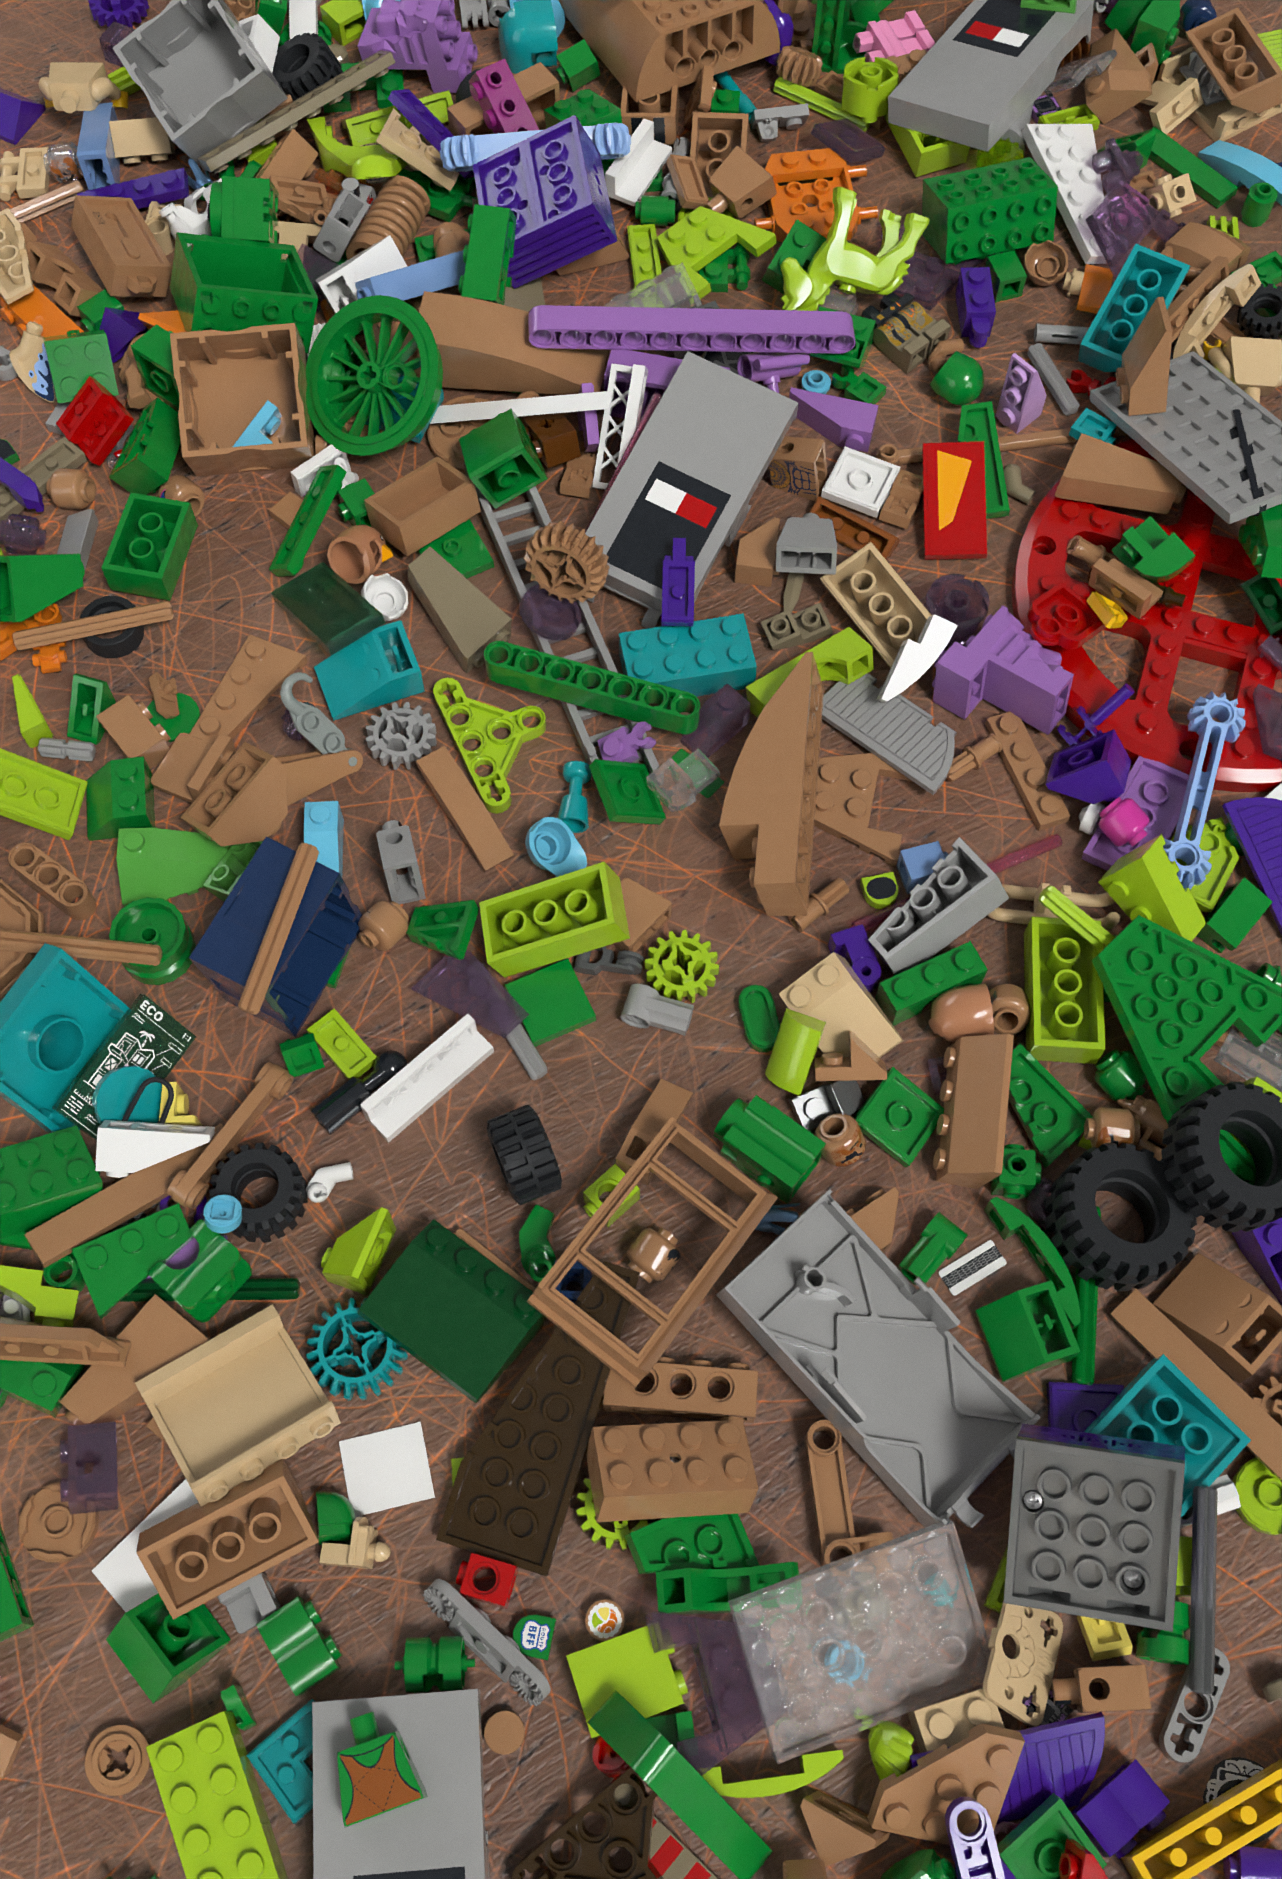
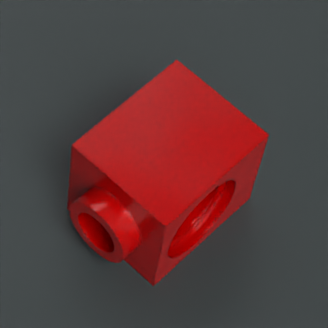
M471 1553L469 1562H461L456 1584L461 1586L459 1593L464 1597L508 1609L519 1569L515 1565ZM484 1569H490L496 1574V1583L488 1591H480L475 1585L477 1574Z

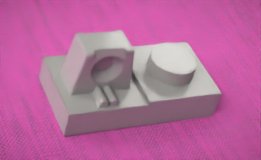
M808 103L754 110L750 118L751 129H757L760 142L776 141L778 127L794 130L806 123L809 117Z

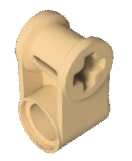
M151 201L145 222L166 256L175 249V240L171 234L169 222L166 217L162 218L159 214V211L167 205H159L157 201Z

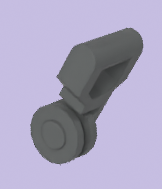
M604 946L595 949L603 952L602 959L597 963H589L591 950L577 955L574 965V971L583 974L597 975L601 971L636 975L642 971L641 965H643L644 957L639 953L623 950L618 952V960L615 964H612L614 959L613 951L608 950Z

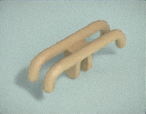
M1041 883L1039 888L1002 884L1010 899L1034 901V912L998 907L987 915L996 921L1028 925L1032 916L1058 918L1038 900L1041 891L1049 886V883ZM1062 885V888L1059 890L1077 906L1099 908L1115 903L1107 892L1103 894L1071 892V886ZM1110 912L1106 917L1092 919L1101 921V926L1105 930H1109L1119 923L1120 916L1117 912Z

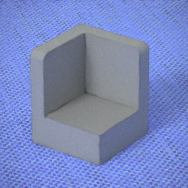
M260 1573L217 1596L220 1604L227 1607L235 1628L240 1634L253 1629L257 1623L281 1608L269 1578L264 1573Z

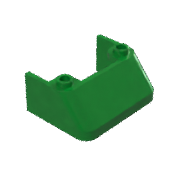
M817 0L812 53H815L822 59V72L829 73L832 70L837 74H844L847 63L865 56L866 52L856 53L852 47L855 34L865 32L866 26L860 22L849 21L851 0Z

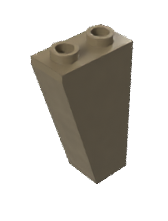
M429 547L408 565L409 584L459 665L466 673L475 666L478 668L485 663L484 650L488 644L494 641H509L512 635V619L433 548Z

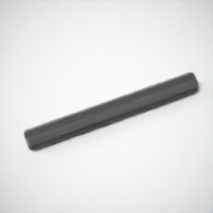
M1195 1486L1193 1489L1189 1688L1198 1694H1212L1214 1691L1218 1491L1210 1486Z

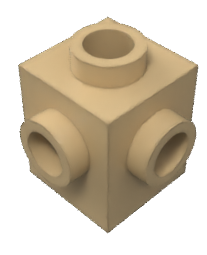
M1189 173L1173 179L1171 174L1154 180L1156 186L1145 190L1147 204L1153 218L1165 215V219L1172 218L1182 213L1181 207L1197 201Z

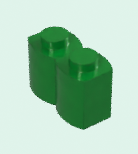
M296 1597L256 1624L295 1696L303 1695L341 1669L337 1659L343 1656L332 1635L330 1634L325 1638L317 1624L323 1621L313 1601L310 1599L305 1603L301 1597Z

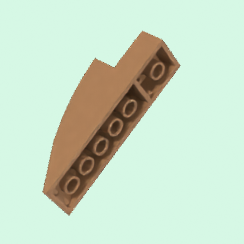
M424 291L419 313L428 323L441 355L443 365L442 387L510 392L534 391L542 394L568 395L578 394L582 383H592L594 385V392H602L604 374L610 353L609 349L537 348L529 342V312L485 300ZM381 322L372 326L377 349ZM392 322L389 346L400 322ZM410 330L403 342L400 351L414 337ZM419 349L405 363L420 357ZM421 367L414 370L417 377H420Z
M806 652L760 713L734 767L719 823L721 832L734 859L756 858L755 867L750 868L751 888L756 889L757 901L763 905L767 916L808 915L824 687L813 652Z

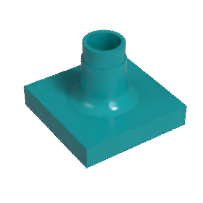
M44 943L0 1002V1097L48 1133L75 1125L80 1130L87 1120L85 1117H89L95 1109L90 1105L92 1104V1096L95 1089L86 1082L90 1080L109 1055V1045L111 1043L117 1045L125 1033H129L137 1038L141 1044L146 1035L140 1037L144 1033L139 1032L145 1031L149 1033L152 1027L141 1020L139 1016H136L133 1010L62 948ZM126 1034V1037L122 1039L117 1048L111 1045L109 1049L117 1057L110 1054L89 1084L96 1088V1085L92 1082L98 1074L103 1077L107 1072L111 1071L112 1064L117 1063L113 1069L124 1067L139 1047L136 1039ZM71 1101H74L76 1104H78L80 1107H82V1109H80L78 1106H76V1105H75L73 1102H71Z

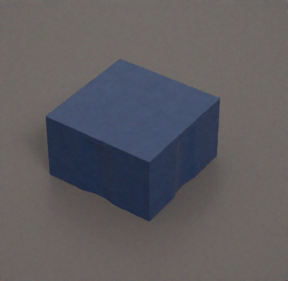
M267 836L189 957L227 1002L237 1007L296 854V851ZM318 862L315 863L261 1009L257 1015H254L294 1037L299 1033L322 995L328 980L360 932L358 922L362 913L358 906L352 903L349 889L340 873Z

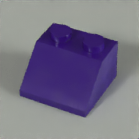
M1113 729L1054 753L1046 786L1049 790L1091 804L1104 800L1110 802L1125 792L1131 759Z

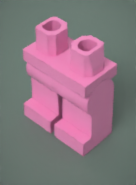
M913 10L906 12L903 19L890 22L886 20H881L877 23L876 21L868 22L865 32L855 34L852 47L856 53L866 52L864 56L866 57L865 62H875V57L885 59L890 56L898 57L909 54L915 49H925L928 52L935 42L928 30H925V26L916 11Z

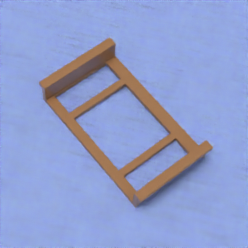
M672 1116L527 1300L531 1306L634 1388L651 1371L778 1198L761 1189L675 1122L676 1119ZM670 1142L749 1203L737 1221L657 1160ZM648 1170L728 1231L727 1235L668 1314H665L586 1251L587 1247ZM576 1261L580 1262L659 1325L638 1354L555 1289Z

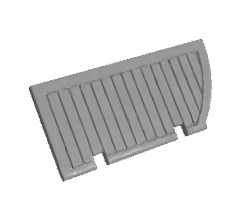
M869 673L849 685L838 681L824 694L823 720L932 795L942 786L952 765L956 731L942 722L936 727L930 724L933 720L932 715L900 694L887 702L877 701L876 699L882 686L879 689L875 687L874 684L877 682V679Z

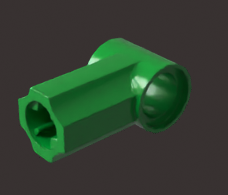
M938 1212L919 1236L921 1239L903 1258L898 1269L912 1284L916 1285L914 1280L918 1276L926 1284L945 1259L949 1260L968 1234L942 1213Z

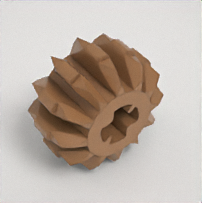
M792 45L785 46L778 56L776 73L783 77L784 80L799 86H815L820 78L823 62L820 56L808 50Z

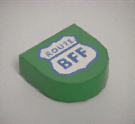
M527 1615L521 1618L513 1631V1640L519 1646L520 1652L528 1657L548 1661L557 1619L540 1615Z

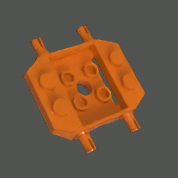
M832 148L771 154L765 170L773 176L777 194L766 201L770 217L754 218V226L765 230L771 229L776 235V241L783 243L795 221L799 220L827 239L835 214L832 202L833 188L843 187L853 191L851 178L867 177L866 164L857 166L847 165L846 161ZM830 177H831L832 181H828L827 179H823V178H830ZM817 179L815 182L801 184L797 182L801 180ZM789 182L787 185L784 186L778 185V183ZM856 202L847 240L853 238L857 232L858 225L861 224V220L878 218L877 206L861 208L857 206ZM806 203H812L816 206L808 207Z

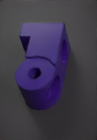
M863 924L831 934L827 945L830 953L835 952L844 957L869 993L873 992L880 979L881 968Z

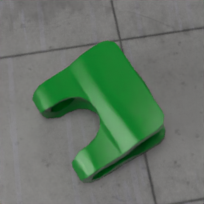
M199 1219L189 1229L190 1234L199 1243V1254L194 1263L180 1270L172 1269L163 1262L158 1261L147 1273L160 1288L196 1321L203 1323L209 1321L251 1277L252 1268L241 1257L240 1252L235 1246L219 1233L211 1231L206 1226L205 1221Z

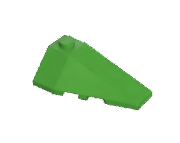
M161 828L119 829L116 860L123 906L125 907L132 901L146 897L162 898L168 901L169 898L184 893L188 895L198 893V889L203 888V884L225 856L231 845L221 847L196 832Z

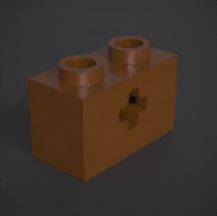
M562 413L521 416L536 454L547 468L581 457L576 429Z

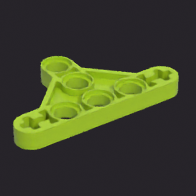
M453 678L440 679L433 688L435 703L472 783L489 812L495 814L503 813L508 810L512 801L510 787L506 778L522 744L538 738L545 732V713L537 706H526L509 712L467 698L460 683ZM446 690L453 694L455 704L451 706L447 696L443 694ZM460 713L469 717L468 721L463 725H456L451 721L454 715ZM533 716L540 720V724L534 728H528L524 726L523 721L525 718ZM498 728H507L511 732L509 737L505 739H497L493 736V732ZM469 739H476L481 743L480 747L473 751L466 750L463 744ZM480 765H489L493 768V772L485 777L477 775L475 770ZM493 784L497 794L502 797V800L497 802L491 796L489 786Z

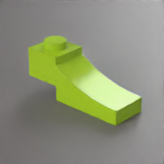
M0 1265V1293L17 1300L35 1314V1323L54 1327H73L79 1297L78 1290L42 1286L44 1271Z

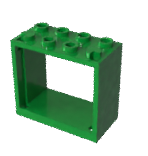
M176 233L170 289L186 332L204 330L237 331L251 326L295 323L304 344L305 353H309L318 297L294 245ZM187 243L192 244L191 249L188 248ZM282 254H288L286 260L281 259Z

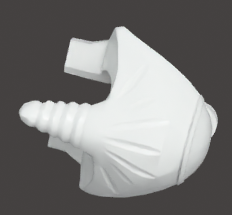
M220 178L214 182H222V179ZM212 184L207 188L204 186L198 188L186 197L184 207H175L172 202L159 211L161 217H166L168 220L170 231L175 241L177 232L212 236L210 222L208 221V203H210ZM203 195L207 202V208L203 214H198L196 200Z

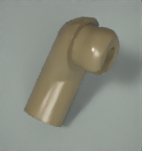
M1017 464L1006 465L1003 471L1007 494L1029 505L1036 491L1022 484L1021 468Z

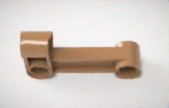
M829 1420L816 1421L810 1426L805 1436L804 1446L807 1454L823 1571L829 1577L840 1580L899 1574L892 1532L872 1533L855 1537L841 1432ZM819 1431L828 1433L833 1441L832 1447L829 1449L818 1448L814 1444L813 1434ZM841 1549L848 1554L850 1559L848 1569L838 1570L831 1564L830 1553L832 1550Z

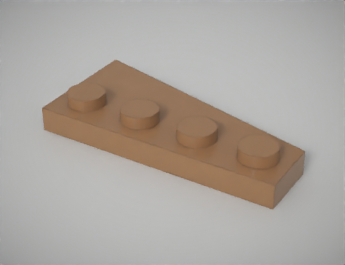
M249 634L189 735L211 744L214 743L219 733L229 736L233 740L248 724L247 720L257 710L261 711L268 704L267 699L278 688L281 689L284 680L293 674L297 668L301 670L308 663L306 655Z

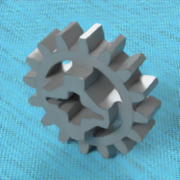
M394 702L390 711L381 707L382 716L372 715V725L366 726L368 735L366 741L368 748H371L372 757L374 759L380 758L382 766L392 762L394 770H397L400 764H405L407 770L411 769V762L422 758V755L430 754L432 752L431 746L437 745L435 723H432L430 713L423 715L421 706L411 710L409 702H406L403 708H398L397 703Z

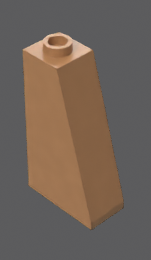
M1081 433L1054 496L1062 499L1168 514L1173 503L1179 505L1187 487L1181 485L1182 482L1159 462Z
M155 1294L116 1337L131 1341L125 1367L91 1365L59 1401L69 1410L64 1416L80 1430L88 1426L96 1432L144 1400L135 1382L210 1339Z

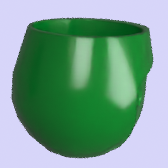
M956 351L936 374L929 386L936 395H940L951 404L957 406L968 405L981 394L985 376L982 367L975 359Z

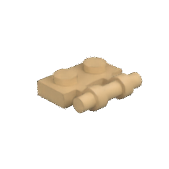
M48 147L20 148L19 157H14V154L10 151L3 153V158L0 159L1 200L9 201L14 190L17 191L19 198H36L48 192L49 165L51 164V154Z

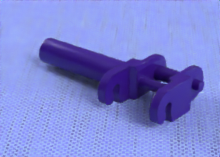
M1125 683L1092 715L1086 714L1085 708L1080 706L1077 708V712L1085 721V727L1073 736L1070 732L1065 731V726L1060 724L1057 727L1058 732L1070 746L1081 743L1082 741L1079 738L1088 730L1092 734L1089 739L1103 734L1096 727L1135 693L1134 690Z

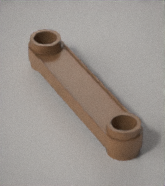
M266 1063L255 1079V1088L188 1172L181 1170L174 1177L168 1187L167 1194L183 1207L195 1209L207 1194L209 1189L207 1183L211 1180L212 1175H215L218 1171L216 1166L220 1161L223 1163L228 1158L227 1154L235 1149L274 1098L280 1100L285 1096L293 1083L294 1076L278 1064Z

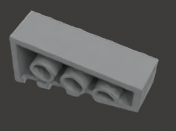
M960 837L953 843V851L946 859L940 858L932 867L933 873L922 886L917 884L910 892L911 897L902 908L897 907L868 939L881 961L894 976L929 960L1009 899L998 876Z

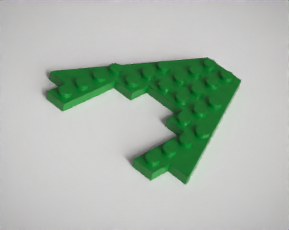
M1140 915L1134 918L1091 960L1161 1108L1162 1116L1167 1123L1172 1115L1180 1110L1181 1106L1212 1087L1220 1084L1224 1085L1199 1059L1232 1024L1256 1048L1264 1044L1277 1029L1282 1033V987ZM1220 1130L1219 1145L1227 1166L1238 1178L1254 1185L1256 1168L1253 1157L1229 1132Z

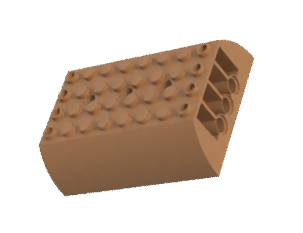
M558 0L564 9L566 18L619 83L627 89L628 94L635 102H639L640 99L651 98L657 92L662 94L671 91L675 85H678L679 88L696 82L703 65L713 67L714 75L780 52V38L776 21L761 0H612L607 3H603L600 0Z

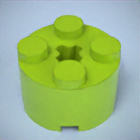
M866 57L857 58L847 63L844 69L841 109L844 112L861 117L863 122L874 123L878 120V117L888 114V96L898 86L899 82L898 67L895 63L885 58L875 57V62H865Z

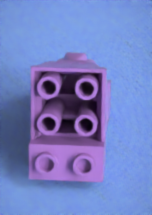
M383 0L380 8H371L357 45L362 61L374 53L383 50L390 51L396 62L389 66L388 69L426 70L433 93L450 90V93H456L462 80L471 73L473 64L478 58V50L476 44H473L470 32H461V24L456 20L454 13V0Z
M1002 605L994 616L990 614L986 618L981 631L976 636L972 635L967 640L965 646L955 641L947 651L943 650L934 663L936 676L932 683L934 688L933 702L965 720L978 703L984 699L1006 712L1010 711L1025 723L1048 735L1066 714L1074 674L1063 669L1061 666V653L1043 648L1030 634L1023 631L1024 626L1009 613L1007 607Z

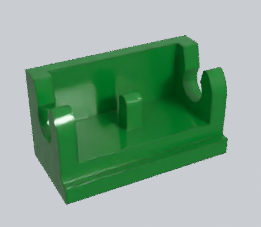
M1244 877L1230 886L1217 901L1212 912H1208L1204 917L1206 924L1196 937L1201 938L1207 945L1219 953H1222L1225 947L1232 951L1237 948L1273 901Z

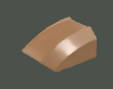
M1189 222L1165 244V248L1167 246L1173 248V259L1188 264L1190 267L1205 269L1217 256L1227 257L1229 275L1246 263L1251 247L1229 233L1194 222ZM1184 279L1189 284L1193 281L1192 279Z

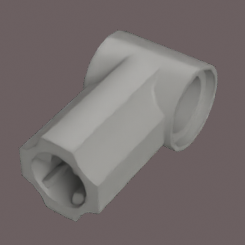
M632 984L620 1018L623 1022L633 1027L646 1029L649 1026H653L685 1036L691 1022L694 1005L660 996L659 992L650 986Z

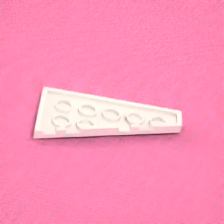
M1026 124L1021 134L1037 165L1058 185L1056 205L1085 264H1108L1114 253L1093 125Z

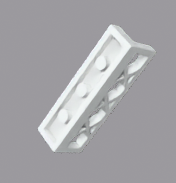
M611 364L607 391H613L609 409H604L593 488L610 490L613 484L600 482L602 469L613 463L617 468L616 479L637 442L648 376L646 366L633 364L632 367ZM618 372L632 374L630 388L623 394L616 386ZM616 391L619 397L613 401L614 392ZM623 401L626 405L625 419L617 425L611 417V411L614 406ZM611 422L614 428L608 432L609 423ZM618 432L621 436L620 451L612 456L606 448V442L610 436ZM606 453L609 459L603 463L604 455Z
M466 1014L360 1104L367 1121L388 1143L494 1052L493 1046L477 1031L475 1020L469 1014Z

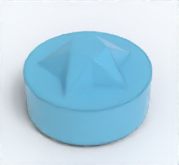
M226 1194L211 1198L204 1207L206 1226L211 1231L221 1234L235 1230L242 1221L240 1202L235 1197Z

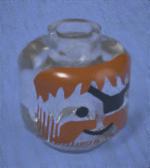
M64 142L50 145L47 153L44 154V165L48 175L59 183L81 180L84 177L77 158L78 145L76 143Z

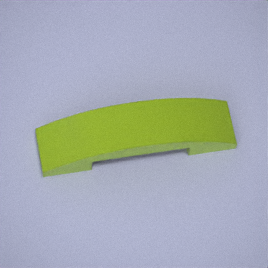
M843 1750L799 1755L801 1773L723 1783L721 1766L695 1770L720 1796L757 1798L786 1793L810 1784L832 1770L844 1759Z

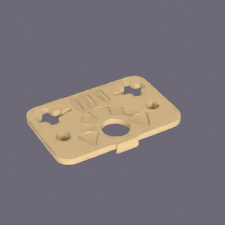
M1003 1601L997 1628H992L988 1648L992 1649L983 1681V1692L986 1698L1030 1727L1039 1726L1043 1721L1051 1679L1053 1678L1063 1634V1622L1055 1612L1006 1604ZM1049 1618L1050 1627L1054 1630V1634L1048 1635L1045 1640L1044 1629L1040 1627L1041 1621H1047ZM1006 1635H1010L1016 1644V1654L1012 1659L1008 1658L1003 1651L1002 1642ZM1032 1692V1703L1036 1706V1712H1030L1027 1715V1707L1022 1703L1023 1697H1029Z

